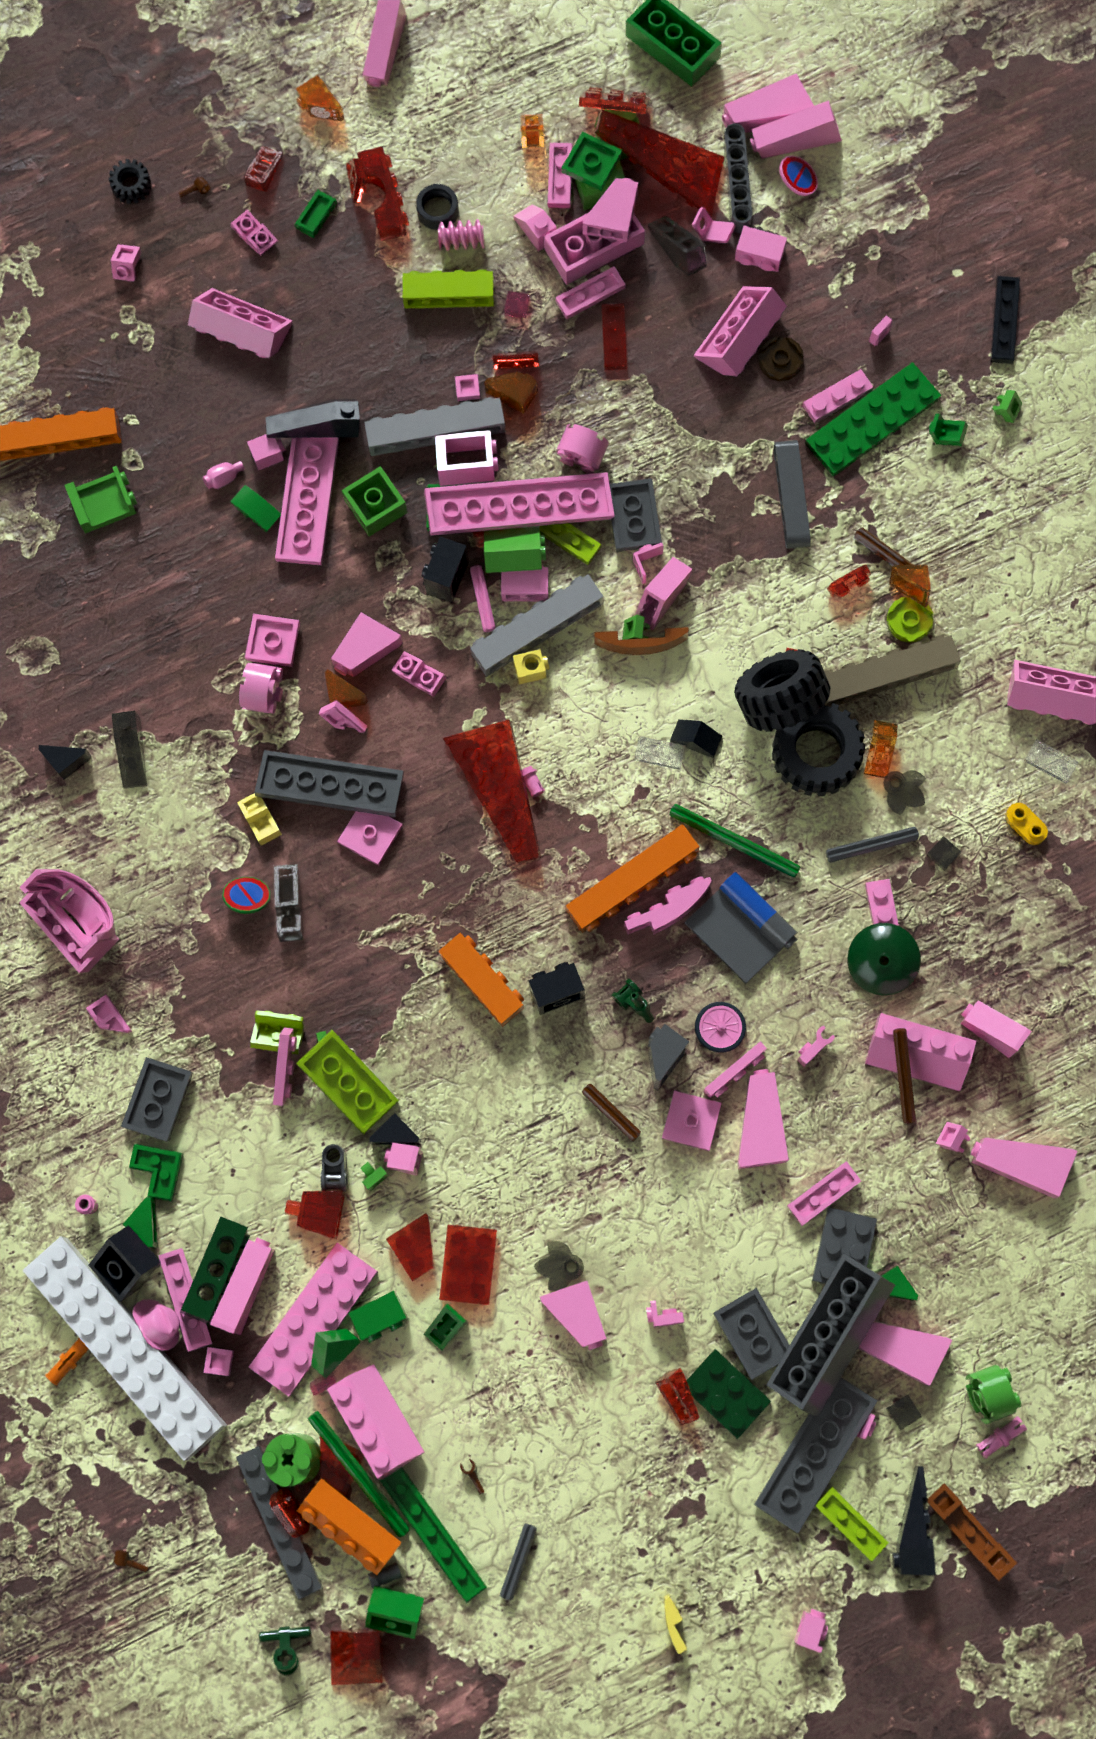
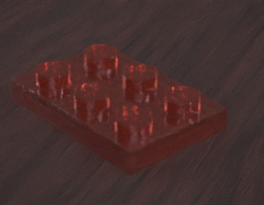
M457 1225L447 1226L439 1300L480 1305L490 1304L497 1230Z

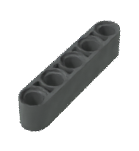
M734 123L725 129L724 156L730 222L735 224L734 232L741 234L744 226L751 227L752 204L745 131L741 125ZM737 218H744L746 220L740 221Z
M798 440L774 442V459L786 549L810 547V529Z

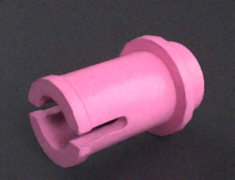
M528 766L519 772L521 775L519 778L524 780L532 798L545 792L536 775V769Z
M84 1194L77 1198L75 1207L81 1214H93L98 1209V1203L96 1204V1200L90 1195Z

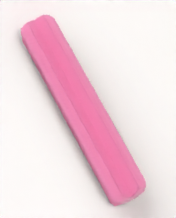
M477 565L470 568L483 631L491 632L495 629L494 618L482 566Z

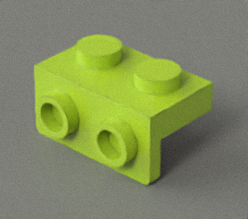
M256 1011L250 1047L278 1052L281 1031L284 1028L294 1029L293 1037H297L295 1052L291 1054L298 1055L304 1034V1018L294 1014L286 1015L272 1011Z

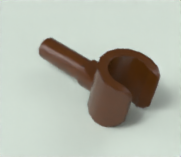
M198 177L191 187L178 192L180 198L196 190L201 194H206L210 191L211 187L203 177Z
M469 1459L472 1463V1469L465 1471L462 1464H460V1469L464 1474L469 1475L480 1495L485 1490L476 1474V1463Z
M116 1550L114 1563L117 1566H128L144 1573L147 1572V1566L133 1560H128L129 1551Z

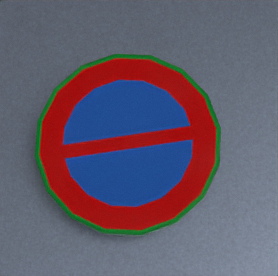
M240 877L226 884L223 889L222 899L225 905L232 911L251 914L259 912L267 906L270 901V890L262 880L254 877Z

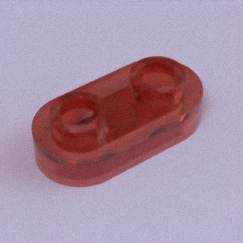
M867 565L860 566L832 582L827 587V590L832 597L842 598L856 585L862 587L868 583L872 573Z
M280 1489L274 1492L270 1497V1506L287 1533L293 1538H298L308 1533L310 1523L305 1521L301 1514L297 1512L300 1505L293 1494L287 1489Z

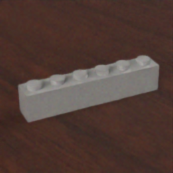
M488 397L478 402L465 401L456 406L443 405L428 411L420 409L411 414L398 413L383 419L375 417L365 422L370 454L375 456L436 445L435 436L480 431H490L491 435L504 433L505 422L500 398Z
M589 574L583 578L579 576L564 590L560 588L553 592L551 598L544 602L541 600L535 603L530 611L525 614H517L512 619V622L506 626L500 625L488 637L477 639L472 644V647H470L471 655L485 676L488 677L512 662L514 655L528 652L604 604V596Z

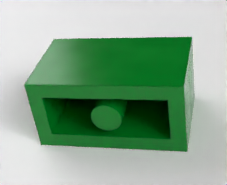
M394 1290L348 1313L361 1341L368 1340L369 1343L383 1337L381 1332L389 1328L393 1332L405 1326L403 1321L408 1319Z
M374 1586L367 1609L365 1627L415 1639L422 1615L424 1598L414 1594H406L389 1588Z

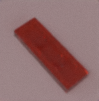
M624 303L601 304L604 370L627 369Z

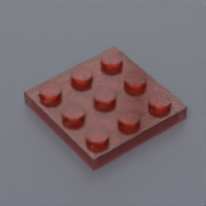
M589 87L580 96L579 106L646 113L650 107L651 97H646L644 92H633L631 95H626L624 90L611 89L607 93L602 92V88Z

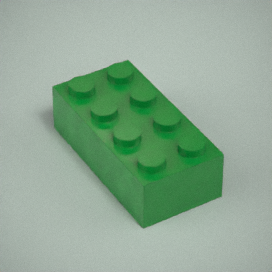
M645 0L626 20L625 36L691 87L721 58L722 42L667 0Z

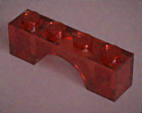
M383 146L357 152L364 184L375 185L385 193L383 203L373 211L381 242L407 235L405 226H409L406 212H401L400 207L404 205L401 193H396L395 187H398L395 173L391 174L389 170L392 167L390 155L385 154Z

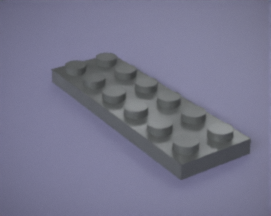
M264 750L254 793L257 797L395 817L404 771Z
M840 1378L819 1416L807 1415L754 1505L796 1533H799L877 1403V1400L845 1379Z

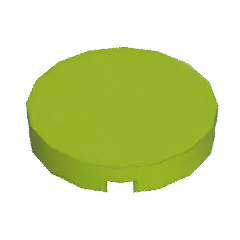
M901 597L893 602L888 610L886 619L888 629L900 641L909 643L920 641L928 635L933 627V611L928 603L919 597Z

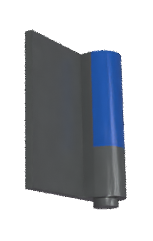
M737 872L728 877L719 890L684 922L745 984L784 947L789 949L798 940L795 937L798 932Z

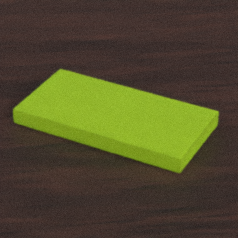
M333 1030L326 1034L296 1063L363 1135L399 1101Z

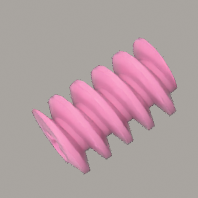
M476 219L474 226H472L470 220H467L465 227H463L461 220L458 221L456 227H454L452 221H449L447 228H445L443 222H440L438 228L440 251L442 245L445 246L447 251H450L451 244H453L455 250H459L460 243H462L465 250L468 249L469 243H471L473 249H476L478 242H480L482 248H485L483 226H481L479 219Z

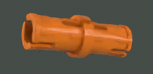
M80 1338L66 1353H62L59 1356L60 1360L46 1373V1378L57 1386L71 1369L74 1370L77 1367L76 1363L88 1351V1347Z

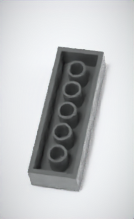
M843 1254L769 1379L767 1386L801 1410L818 1417L895 1287V1284L855 1259Z

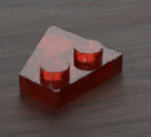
M354 158L349 163H346V170L352 202L358 203L362 201L363 193H366L365 181H368L369 175L368 168L363 166L362 158Z
M427 1213L386 1239L412 1282L434 1268L429 1216Z
M320 1437V1479H323L346 1498L354 1479ZM344 1443L361 1465L365 1457L362 1451Z

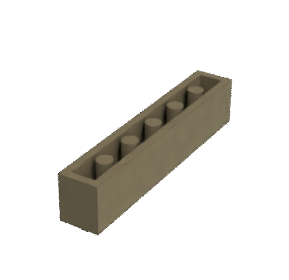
M939 635L932 638L931 642L924 644L917 642L902 651L894 649L887 652L886 656L879 658L872 656L857 665L849 663L838 671H824L831 687L830 696L825 706L831 707L832 703L841 705L958 668L961 659L952 635L947 637Z

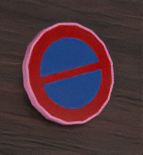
M792 155L787 156L780 163V176L784 184L797 195L809 196L817 189V176L813 168L805 160Z

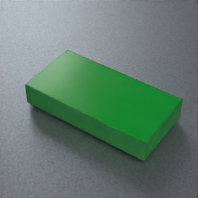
M317 190L294 224L295 228L315 238L337 205V199Z

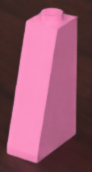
M378 0L363 71V77L366 82L374 87L388 86L407 16L401 0Z
M794 74L725 104L722 121L725 127L734 123L739 124L744 128L745 133L752 132V129L813 107L814 104L797 74Z
M829 101L752 129L754 138L750 139L754 152L758 151L761 159L842 141Z
M768 1069L754 1071V1075H750L748 1080L737 1163L738 1169L787 1163L789 1161L775 1072L769 1073Z
M983 1138L980 1140V1143L975 1142L970 1155L974 1156L973 1164L1055 1199L1060 1197L1077 1150Z
M256 1238L255 1242L248 1240L210 1325L233 1334H242L275 1251L269 1248L270 1242L260 1238Z
M873 1322L858 1349L922 1384L930 1386L952 1339Z

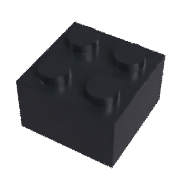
M440 537L438 543L432 545L430 551L432 558L429 564L424 565L421 577H423V585L427 595L453 603L469 563L467 546Z
M568 962L558 964L554 967V971L549 973L545 971L537 972L532 975V979L528 980L531 994L540 1015L585 998V989L574 963L568 964Z
M128 1225L107 1239L88 1266L115 1297L122 1302L144 1285L161 1261Z

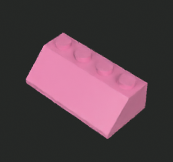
M743 286L694 354V357L722 375L738 376L744 370L749 359L756 353L763 339L769 335L773 325L781 318L783 311L787 307L772 287Z
M211 288L193 299L188 325L194 327L200 333H208L215 336L217 340L231 342L239 349L253 351L262 358H270L279 351L293 321Z
M1014 660L1007 694V705L1017 710L1027 709L1041 715L1051 714L1061 719H1075L1085 724L1093 725L1096 724V676Z
M883 1013L877 1017L865 1064L897 1073L893 1030L905 1028L907 1031L911 1077L959 1092L961 1091L971 1064L976 1040Z
M374 1364L348 1375L327 1389L377 1479H384L425 1453Z

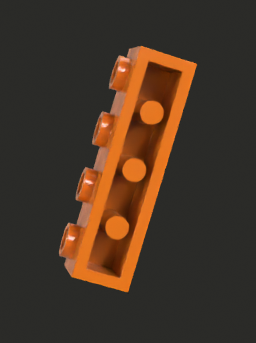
M459 933L438 951L439 955L501 1027H504L524 1009V1004L522 1003L524 998L516 989L510 990L506 985L509 981L500 971L496 973L490 967L493 963L486 954L480 955L474 949L477 945L469 935L464 937Z
M323 1479L319 1480L297 1510L305 1521L315 1525L322 1531L325 1537L335 1541L342 1547L345 1553L355 1557L362 1563L365 1569L372 1571L376 1575L379 1574L402 1543Z

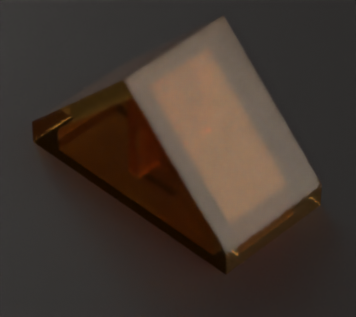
M520 115L522 148L544 147L543 115Z
M894 565L891 567L889 585L923 607L928 606L931 589L928 565Z
M327 669L325 671L330 703L337 700L345 708L365 705L368 702L365 693Z

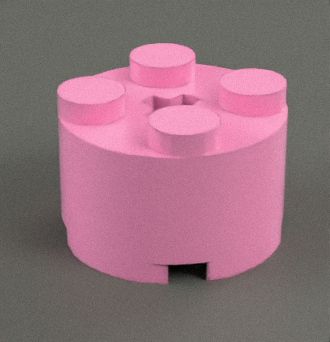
M568 424L556 452L561 456L560 461L563 464L573 466L575 463L582 466L581 470L594 474V471L598 470L609 441L604 437L601 441L597 438L598 433L589 428L576 424L571 428L570 424Z
M247 663L242 677H246L244 685L240 684V707L246 710L274 714L276 701L280 702L282 699L283 689L279 688V682L282 680L283 669Z

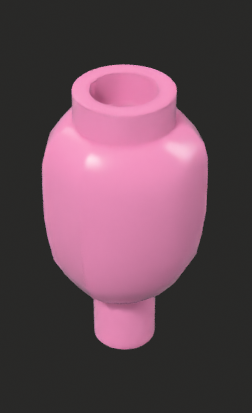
M241 461L233 465L230 463L218 464L207 471L206 475L203 476V481L208 489L222 488L234 481L237 473L244 470V466Z

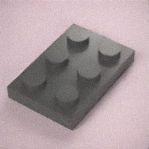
M652 478L609 484L615 515L614 518H611L616 552L637 550L645 545L651 544L653 546L662 543Z
M146 1057L121 1127L169 1142L193 1072Z
M828 1207L812 1281L826 1284L843 1254L848 1255L867 1267L877 1219Z
M757 1288L713 1313L751 1380L778 1365L790 1346Z

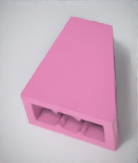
M616 178L584 218L583 234L627 242L638 194V182L629 178Z
M674 557L645 588L635 615L645 617L644 623H648L652 631L685 587L692 572V568Z
M360 613L331 658L335 666L334 669L344 676L349 674L354 677L400 647L403 643L402 638L395 631Z
M979 1000L974 1005L969 1003L961 1014L964 1019L960 1024L1008 1058L1020 1049L1032 1032Z
M588 1281L540 1296V1300L582 1347L588 1346V1349L592 1350L603 1346L602 1341L606 1340V1336Z

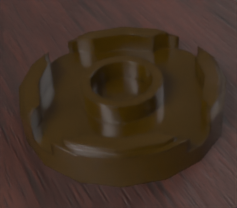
M773 337L767 340L760 349L758 356L759 367L763 374L770 379L776 381L790 380L801 371L804 362L803 350L799 343L792 338Z

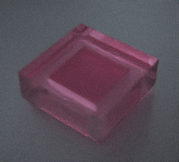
M508 291L504 315L526 318L530 294Z
M332 1372L326 1379L321 1376L310 1382V1389L313 1395L316 1396L336 1384L334 1373Z

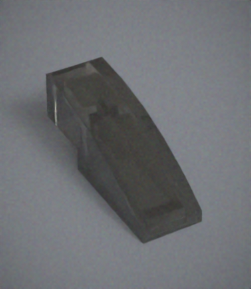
M298 864L274 866V899L279 942L304 940Z

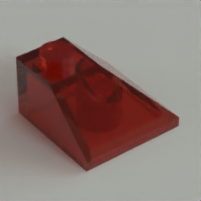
M374 1629L331 1630V1685L383 1683L382 1631Z

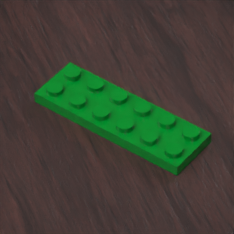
M912 362L805 440V444L834 477L939 401L942 395Z

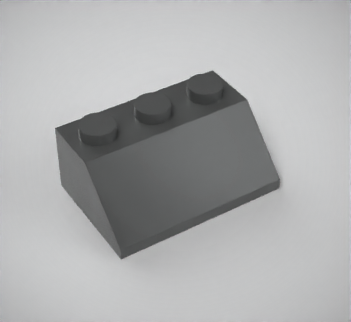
M666 1024L661 1029L657 1027L649 1037L650 1040L648 1042L653 1086L657 1091L685 1055L689 1044L687 1039Z

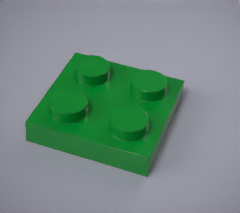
M582 132L561 167V173L602 191L622 156V150Z

